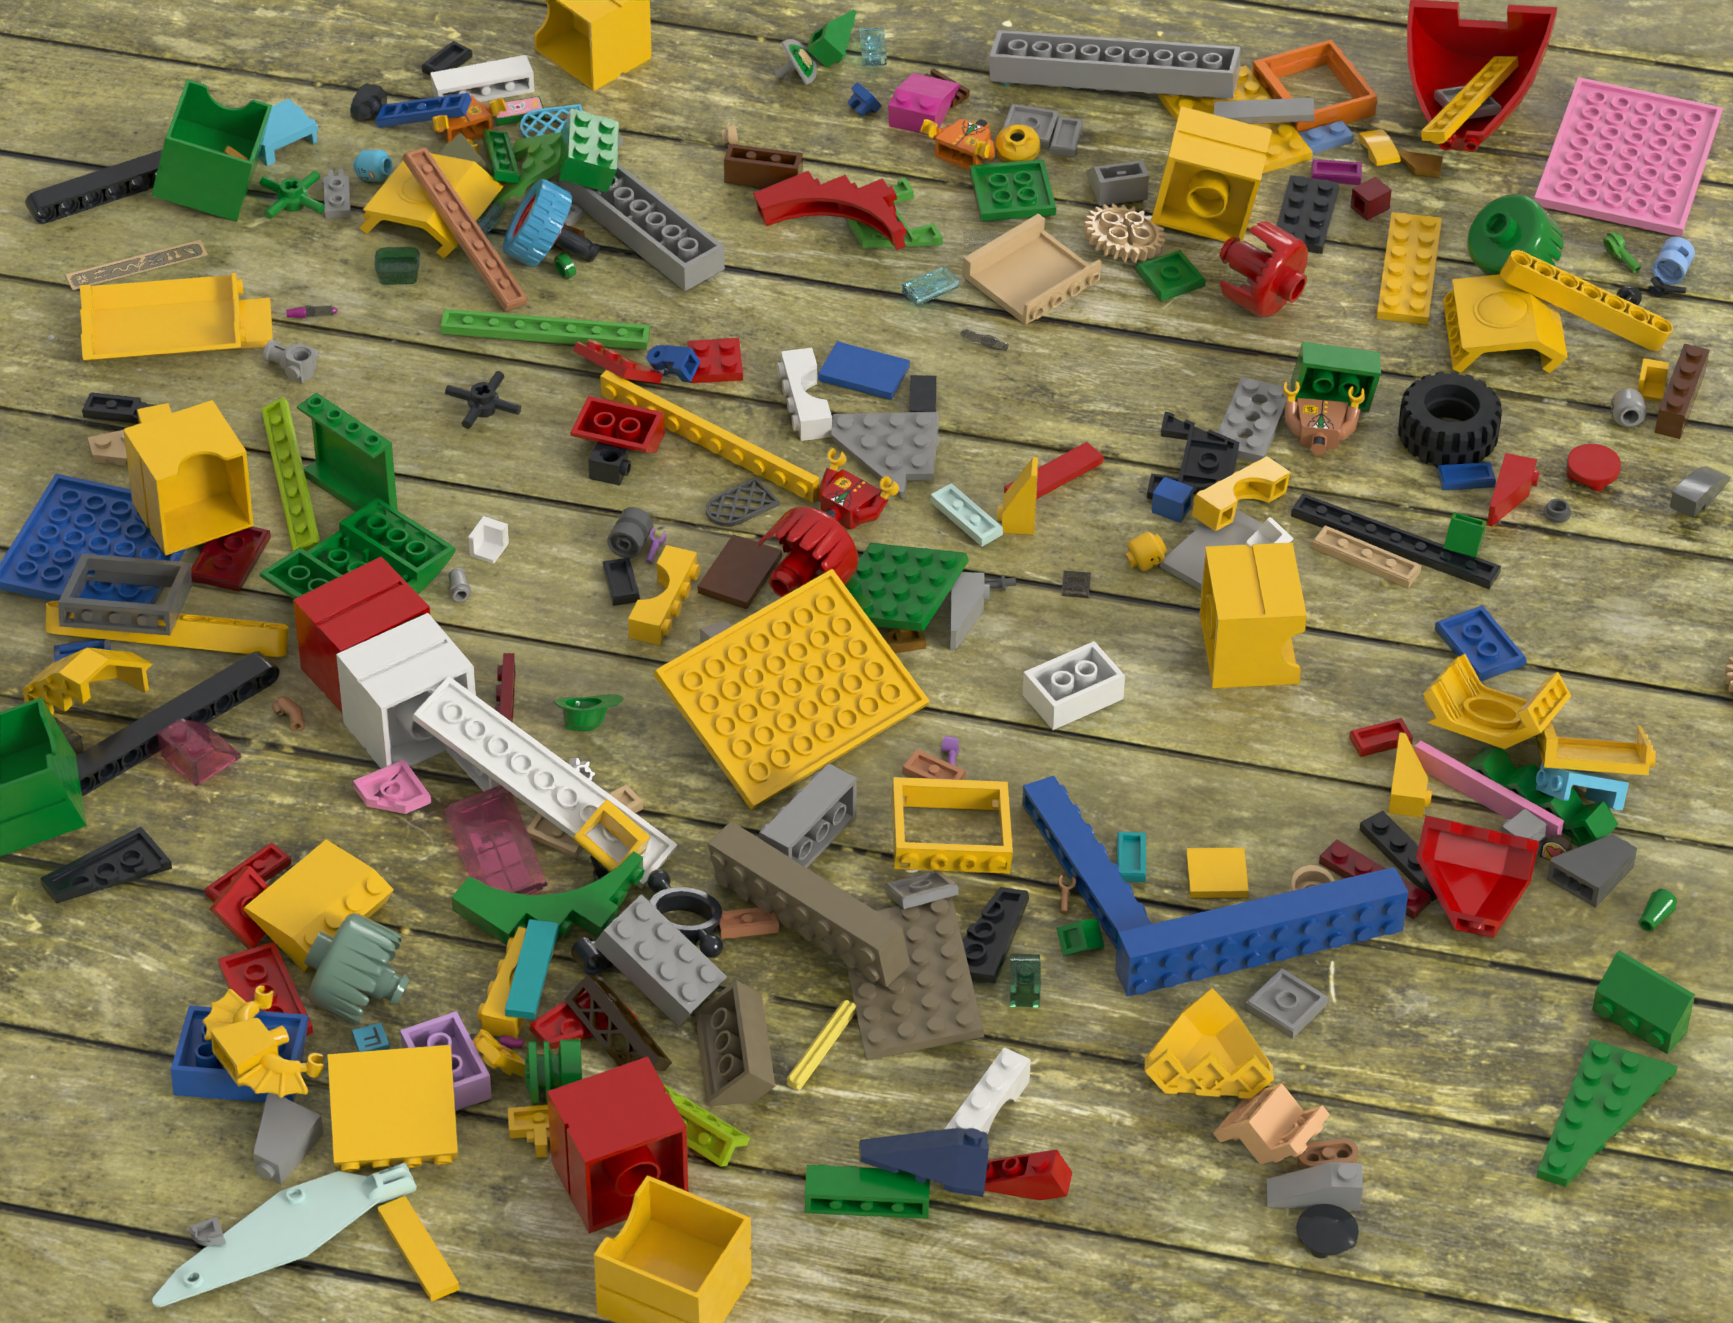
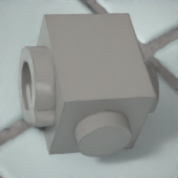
M1524 809L1512 819L1508 818L1502 824L1500 832L1539 841L1536 854L1538 855L1547 838L1545 835L1547 824Z

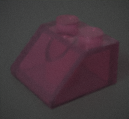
M180 718L158 732L161 756L195 786L241 758V754L204 723Z

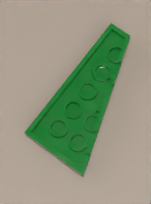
M1590 1039L1539 1165L1536 1178L1566 1187L1587 1166L1588 1161L1597 1152L1600 1153L1606 1146V1142L1613 1135L1616 1136L1643 1108V1104L1652 1095L1655 1096L1668 1079L1671 1080L1674 1077L1678 1066Z

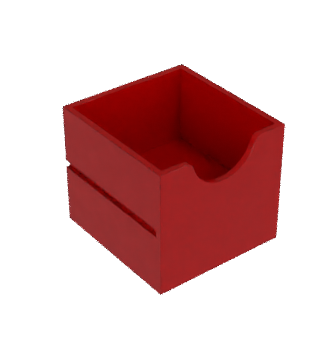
M382 556L293 600L301 670L342 713L336 654L426 613L430 614V606Z
M648 1056L547 1091L552 1165L589 1234L628 1219L635 1193L647 1175L689 1192L687 1126L671 1097L666 1093V1089Z

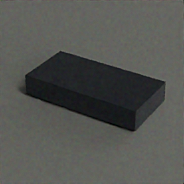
M452 41L422 64V72L431 76L432 72L458 68L472 57V50Z
M910 375V412H936V376Z
M630 558L603 561V570L613 606L636 603L637 600H640Z

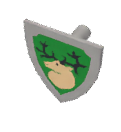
M788 39L781 42L791 61L775 70L776 76L781 79L790 72L797 70L805 85L811 83L817 74L815 56L799 41Z

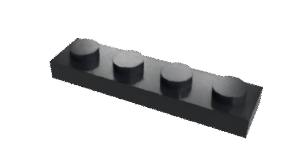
M1384 811L1360 822L1359 830L1415 886L1431 894V902L1438 899L1416 859L1418 845Z

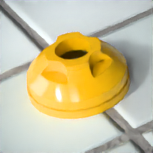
M1012 124L1003 128L998 133L995 150L997 156L1003 162L1034 160L1040 152V139L1033 128L1024 124ZM1014 133H1021L1024 135V139L1015 142L1010 139V136Z

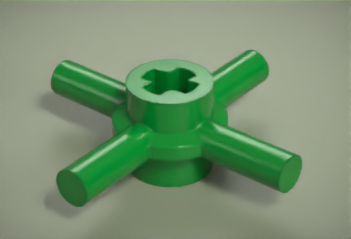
M312 171L303 180L287 178L281 183L263 176L260 180V185L276 192L278 199L264 211V215L268 219H272L282 209L296 212L304 206L321 214L325 209V205L307 197V189L320 179V174L317 171Z

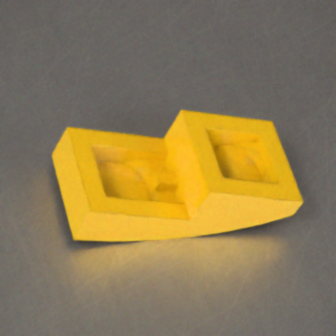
M1383 129L1359 133V143L1368 149V159L1376 166L1400 162V156L1394 143Z

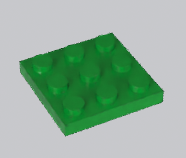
M1044 159L970 165V177L981 222L1030 218L1037 214H1040L1042 217L1056 215V204Z

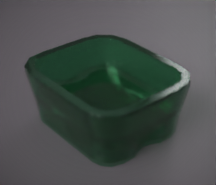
M384 247L376 251L375 270L380 284L404 285L417 282L420 266V252L417 248Z

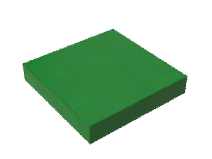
M1181 250L1136 264L1137 274L1160 301L1205 287L1206 279Z

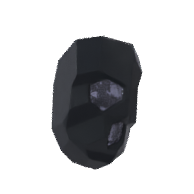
M366 83L361 86L351 103V118L363 122L378 115L382 105L387 103L386 91L379 85Z

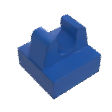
M857 82L851 88L854 93L849 99L848 104L853 110L860 105L856 109L860 116H864L871 110L876 113L882 107L873 94Z

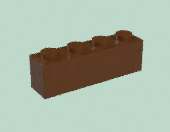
M1684 343L1658 410L1655 433L1681 439L1706 373L1709 349Z

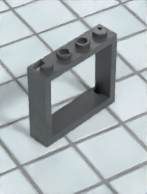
M82 554L58 602L59 626L170 636L192 587L191 563ZM89 570L95 571V575L87 573ZM87 581L171 588L164 605L79 598ZM72 612L74 613V618H70ZM158 620H164L166 626L159 625Z

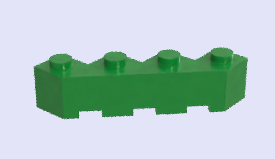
M1496 746L1484 748L1466 765L1564 820L1562 833L1570 837V843L1577 847L1607 837L1618 825V822L1604 801L1584 805L1573 787H1571L1568 801L1560 800L1536 790V776L1539 771L1536 764L1515 767L1507 752L1502 748Z

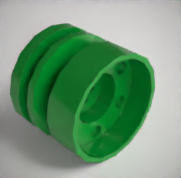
M580 1038L561 1039L558 1053L552 1054L548 1040H544V1054H537L536 1041H528V1050L525 1057L526 1089L531 1097L532 1105H539V1091H546L548 1104L547 1091L582 1080Z

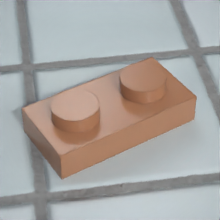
M919 749L902 766V774L910 778L966 779L965 770Z
M759 908L722 911L721 921L717 928L721 939H735L743 936H763L779 933V922L774 912L767 915Z

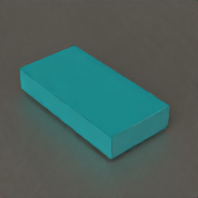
M1117 832V866L1124 882L1146 883V833Z

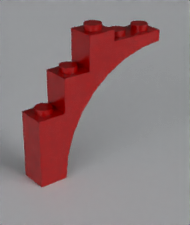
M808 170L753 193L757 210L766 226L805 216L843 217L861 222L877 230L889 240L896 250L906 247L903 237L907 235L906 229L902 221L897 222L894 204L897 196L893 187H888L883 178L858 188L855 182L851 183L846 174L821 184L818 178L813 179Z

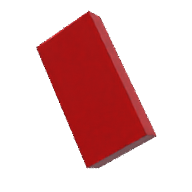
M1402 718L1352 730L1349 735L1360 757L1398 748L1400 733H1406L1410 743L1412 744L1413 736Z

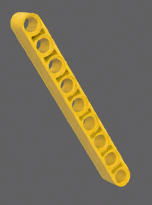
M59 601L46 603L45 631L51 634L242 654L260 651L265 656L271 657L286 656L288 652L289 626L285 624L180 613L170 636L59 626ZM73 612L71 613L70 618H74ZM158 620L159 625L166 626L164 620Z

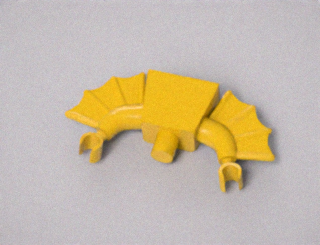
M258 986L255 990L254 1001L247 1003L232 989H228L223 998L211 1003L212 1011L203 1019V1023L207 1028L204 1039L212 1040L213 1053L238 1087L246 1085L252 1088L256 1094L272 1093L279 1096V1098L293 1093L308 1094V1089L301 1076V1072H305L313 1078L319 1077L324 1068V1064H322L323 1055L312 1053L308 1056L307 1063H300L298 1060H286L278 1055V1046L289 1042V1036L285 1027L281 1025L268 1031L260 1019L254 1018L260 1009H269L272 1006L273 991L264 994L265 987Z

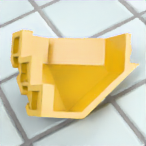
M85 648L47 666L22 688L24 701L26 703L42 697L52 715L54 714L53 706L66 712L72 706L71 698L82 704L91 698L89 682L115 678L146 693L149 690L146 670L153 663L133 652Z
M1213 987L1208 989L1192 1004L1188 1003L1145 1057V1072L1164 1093L1168 1094L1180 1092L1195 1093L1200 1096L1220 1097V1095L1251 1099L1274 1080L1272 1064L1233 1006H1229Z

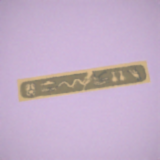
M200 239L65 275L72 290L79 289L80 285H95L208 255Z

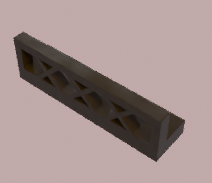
M588 974L564 999L618 1066L632 1062V1056H641V1058L648 1056L655 1070L665 1071L672 1064V1061L602 977ZM585 990L591 996L590 1009H582L576 1001ZM597 1013H605L608 1016V1030H600L596 1026ZM615 1034H622L626 1038L625 1052H618L614 1048Z

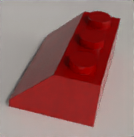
M588 396L570 432V436L645 453H656L665 435L664 412Z

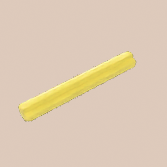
M844 1000L838 1006L788 1075L787 1085L790 1088L800 1090L855 1015L856 1005L853 1002Z

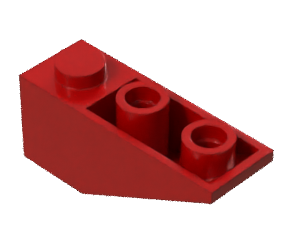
M1057 1149L990 1159L987 1162L984 1191L1039 1201L1067 1197L1073 1172Z

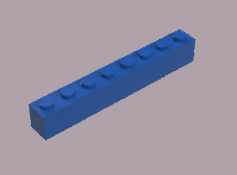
M1054 775L1023 785L1022 806L1069 878L1072 880V876L1075 877L1076 889L1095 918L1098 919L1100 926L1117 950L1118 932L1154 924L1147 917L1144 905L1138 903L1135 899L1130 884L1123 881L1116 863H1112L1108 858L1104 845L1098 843L1094 837L1091 825L1089 823L1086 824L1082 819L1079 807L1069 799L1065 786L1060 785Z

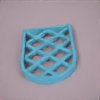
M581 104L529 111L523 116L520 123V131L523 137L529 138L530 136L527 133L530 130L536 133V136L545 135L543 133L547 128L554 133L560 132L565 121L559 119L558 116L562 112L568 115V110L571 108L582 111ZM544 115L551 118L548 123L541 120ZM529 117L534 120L531 125L525 123V120ZM554 121H557L561 124L558 129H555L550 125ZM537 122L544 126L541 131L533 128Z

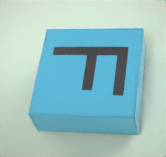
M381 1023L352 1030L358 1052L390 1050L389 1042Z

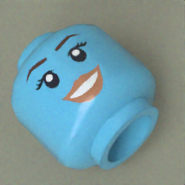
M362 150L354 160L353 168L359 179L363 182H383L391 174L393 164L391 158L383 150Z

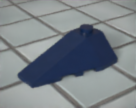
M951 1128L862 1139L859 1142V1156L862 1163L892 1173H899L903 1170L916 1176V1181L925 1183L927 1179L942 1183V1189L952 1193L983 1197L989 1153L987 1132H981L975 1128Z

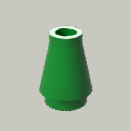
M1662 888L1652 892L1642 917L1638 921L1639 925L1644 930L1652 932L1656 926L1676 910V897L1670 891Z

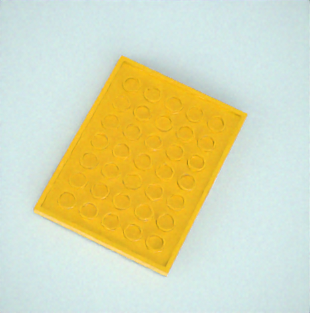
M833 569L661 666L653 674L751 810L924 708L930 702Z

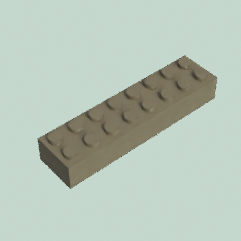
M731 821L708 842L711 855L710 860L713 863L715 879L719 885L735 891L742 900H749L767 915L771 912L776 913L777 919L785 927L795 929L807 941H814L826 953L834 954L842 959L848 967L856 968L863 972L870 981H877L887 988L910 966L903 928L734 822Z

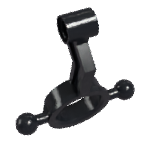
M661 869L652 871L648 876L647 883L652 891L658 893L649 902L661 914L682 910L699 914L707 919V922L694 926L672 924L695 946L699 945L700 951L706 957L715 958L719 956L723 950V942L717 935H714L715 929L722 917V908L719 902L710 894L698 889L687 887L672 888L670 886V876L666 871ZM581 938L572 946L571 955L586 975L596 976L603 972L606 967L613 966V963L593 945L595 941L592 938Z

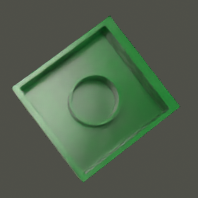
M187 79L165 137L152 196L237 222L258 163L272 105L251 100L243 107H226L211 97L205 84ZM230 146L249 159V161L223 152Z
M42 697L0 712V856L87 826L76 753Z

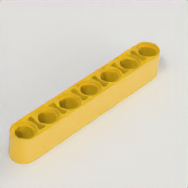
M1512 251L1500 271L1502 279L1507 283L1651 351H1660L1673 331L1672 324L1665 318L1523 251Z

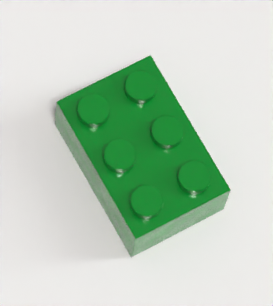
M571 108L561 132L559 179L608 192L617 172L619 121Z
M1302 341L1291 377V392L1295 391L1296 381L1300 386L1295 402L1298 401V398L1348 402L1350 407L1351 402L1348 393L1349 389L1353 386L1352 396L1355 398L1360 397L1362 388L1364 389L1365 399L1358 405V409L1369 412L1381 376L1380 352Z

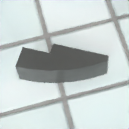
M1708 466L1695 470L1673 490L1670 508L1694 518L1701 509L1706 510L1730 481V476Z

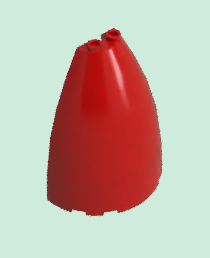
M1410 0L1407 22V61L1413 91L1427 124L1443 109L1434 99V92L1436 90L1466 86L1494 56L1518 57L1519 66L1490 95L1501 106L1499 114L1467 119L1446 142L1438 144L1441 149L1474 152L1481 143L1496 132L1514 113L1533 85L1547 52L1555 26L1557 7L1508 4L1507 21L1460 19L1459 2Z

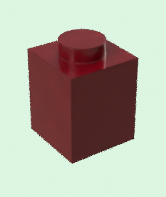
M1374 177L1352 188L1350 208L1367 221L1390 209L1392 190L1378 178Z

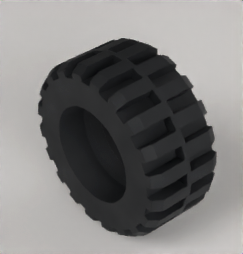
M1443 371L1437 372L1433 376L1431 374L1425 375L1421 380L1417 379L1403 393L1398 423L1400 441L1414 457L1418 456L1420 461L1426 464L1428 462L1433 463V466L1436 467L1438 465L1479 463L1494 451V447L1498 443L1502 417L1500 399L1491 387L1487 388L1485 382L1480 379L1475 380L1473 376L1468 374L1464 376L1459 375V372L1452 371L1451 374H1445ZM1438 418H1455L1462 422H1447Z

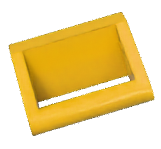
M607 799L575 834L573 839L611 872L633 851L641 855L647 848L650 836ZM599 823L630 849L619 863L587 836Z

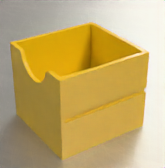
M545 0L548 7L547 16L541 27L534 34L535 50L593 91L620 77L621 73L625 74L652 58L650 0Z
M1181 106L1162 173L1151 223L1224 242L1230 237H1239L1240 242H1242L1260 185L1272 130Z
M213 400L123 429L132 504L147 528H150V533L165 556L254 526L247 452Z
M1293 543L1252 544V546H1205L1200 621L1212 688L1299 684L1301 668L1296 664L1291 637L1305 631L1307 614Z
M647 1175L635 1193L631 1212L620 1233L613 1239L605 1237L594 1253L597 1315L615 1323H723L752 1279L750 1249L751 1218Z

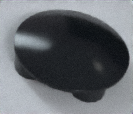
M1320 1204L1306 1209L1300 1215L1296 1231L1300 1241L1311 1250L1312 1255L1323 1259L1329 1255L1340 1254L1355 1247L1359 1228L1355 1218L1347 1210L1336 1205Z

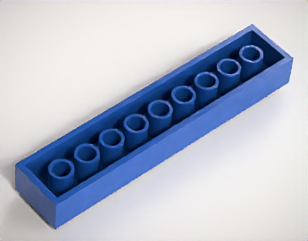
M1396 867L1120 931L1118 932L1115 971L1128 997L1166 987H1174L1191 981H1200L1204 978L1220 974H1229L1241 969L1254 968L1262 964L1283 961L1287 958L1304 954L1308 955L1329 948H1338L1350 943L1367 941L1375 937L1392 935L1403 931L1408 890Z

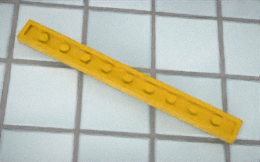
M608 370L600 376L601 395L608 400L664 412V427L669 431L677 433L691 442L710 450L712 453L718 454L812 503L818 499L819 477Z

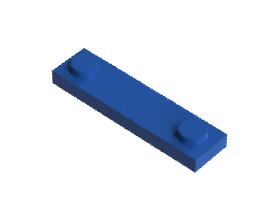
M469 93L383 104L375 122L378 128L431 121L433 117L439 115H447V118H459L465 116L472 99Z

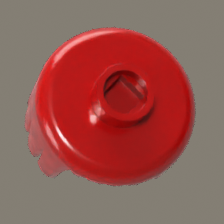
M1261 221L1257 225L1252 226L1249 232L1266 243V247L1272 253L1264 252L1247 241L1240 242L1239 237H1230L1222 246L1219 254L1224 264L1229 262V267L1247 277V282L1252 287L1245 284L1236 287L1223 280L1220 281V287L1224 297L1254 315L1265 318L1277 313L1287 302L1293 303L1303 292L1307 283V276L1304 275L1308 262V249L1306 244L1297 237L1268 221Z
M795 507L790 509L758 542L759 548L767 539L775 535L780 545L783 544V552H787L786 557L771 572L769 579L771 589L781 597L831 569L834 570L845 585L853 577L858 567L857 548L846 529L830 515L812 507Z

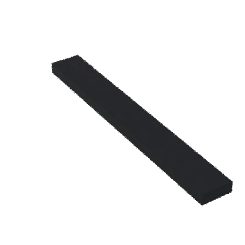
M1303 493L1291 509V517L1321 528L1326 525L1405 559L1489 590L1501 571L1500 565L1478 557L1475 558L1444 549L1443 544Z

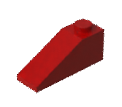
M1505 453L1489 507L1488 526L1495 525L1528 498L1532 486L1537 487L1540 471L1536 470L1537 459Z

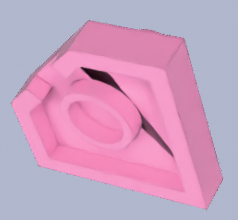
M405 760L353 780L355 791L367 807L407 814L431 803V795Z

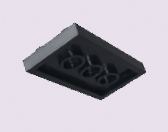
M1290 175L1277 227L1302 240L1306 244L1308 252L1323 254L1340 183Z

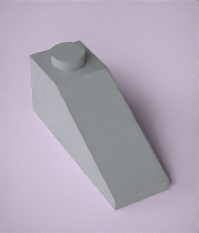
M962 572L951 588L950 650H956L984 612V600L989 601L990 584H984V573Z
M1330 1162L1268 1178L1266 1182L1267 1207L1308 1209L1315 1205L1331 1204L1345 1210L1360 1211L1363 1190L1362 1163Z

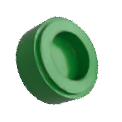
M561 253L554 257V266L564 279H569L576 275L575 265L567 254Z

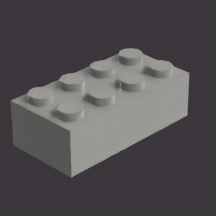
M828 763L821 771H817L813 775L811 781L803 789L801 788L797 791L794 799L787 806L781 807L777 816L770 823H766L762 827L759 838L807 868L856 818L857 778Z
M642 894L601 933L593 944L678 1027L727 978Z

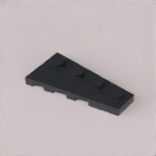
M139 827L41 877L40 880L41 886L56 903H60L172 869V863L146 831Z
M1000 887L981 911L982 916L976 923H972L966 930L967 935L962 941L972 980L996 984L1028 904V891Z

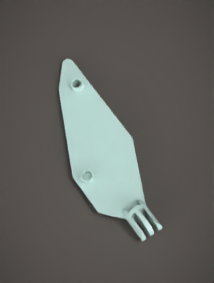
M402 1163L369 1176L337 1171L278 1192L225 1232L223 1235L226 1244L207 1246L180 1266L152 1298L153 1305L155 1307H163L307 1257L374 1205L416 1191L417 1186L407 1164Z

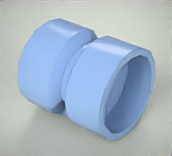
M1680 237L1667 239L1653 264L1652 270L1655 277H1660L1663 283L1669 285L1680 283L1684 279L1688 267L1695 256L1692 244Z

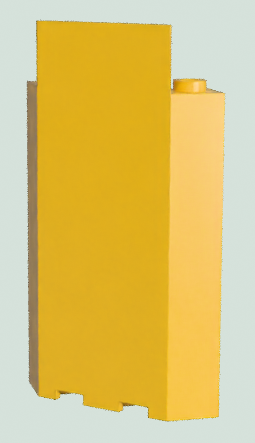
M236 273L224 276L110 285H80L83 361L265 347L268 341L273 340L270 298L239 300V294H244L243 280L237 279Z

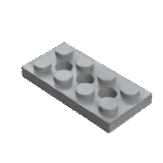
M1241 377L1217 432L1240 442L1237 458L1257 462L1267 456L1285 413L1287 398L1283 395V386ZM1255 402H1262L1263 404L1258 405ZM1247 419H1256V420H1255V422H1251V421H1248ZM1240 436H1248V438H1247V439H1244V438H1241Z

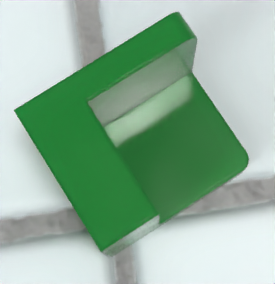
M1098 919L1080 920L1056 927L1063 956L1104 947Z

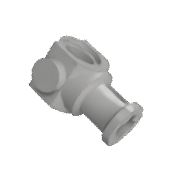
M270 340L263 351V360L280 364L286 376L293 381L303 383L314 376V371L317 369L316 360L319 358L318 352L304 344L284 347L279 345L278 341Z

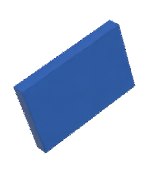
M837 341L818 373V381L892 400L910 368V360Z
M1483 605L1435 622L1436 632L1457 657L1466 654L1480 681L1526 665L1527 658Z

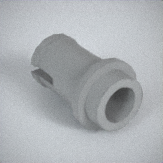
M454 568L448 574L451 585L449 594L455 601L463 602L469 598L471 587L467 584L465 571L462 568Z

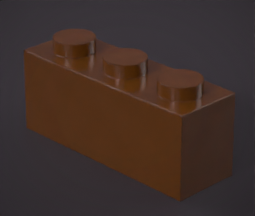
M729 144L724 158V183L767 188L803 173V153Z

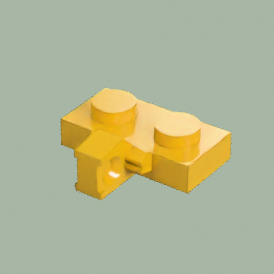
M481 1029L472 1041L478 1053L483 1055L481 1059L493 1069L499 1067L509 1076L515 1073L525 1077V1061L514 1050L502 1046L489 1032Z
M548 1105L507 1108L510 1139L527 1137V1143L535 1142L536 1158L548 1157L547 1141H550Z

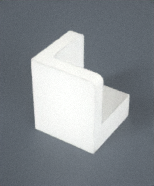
M483 516L468 538L470 557L494 564L509 544L508 524Z
M1269 517L1245 542V545L1290 543L1294 538Z

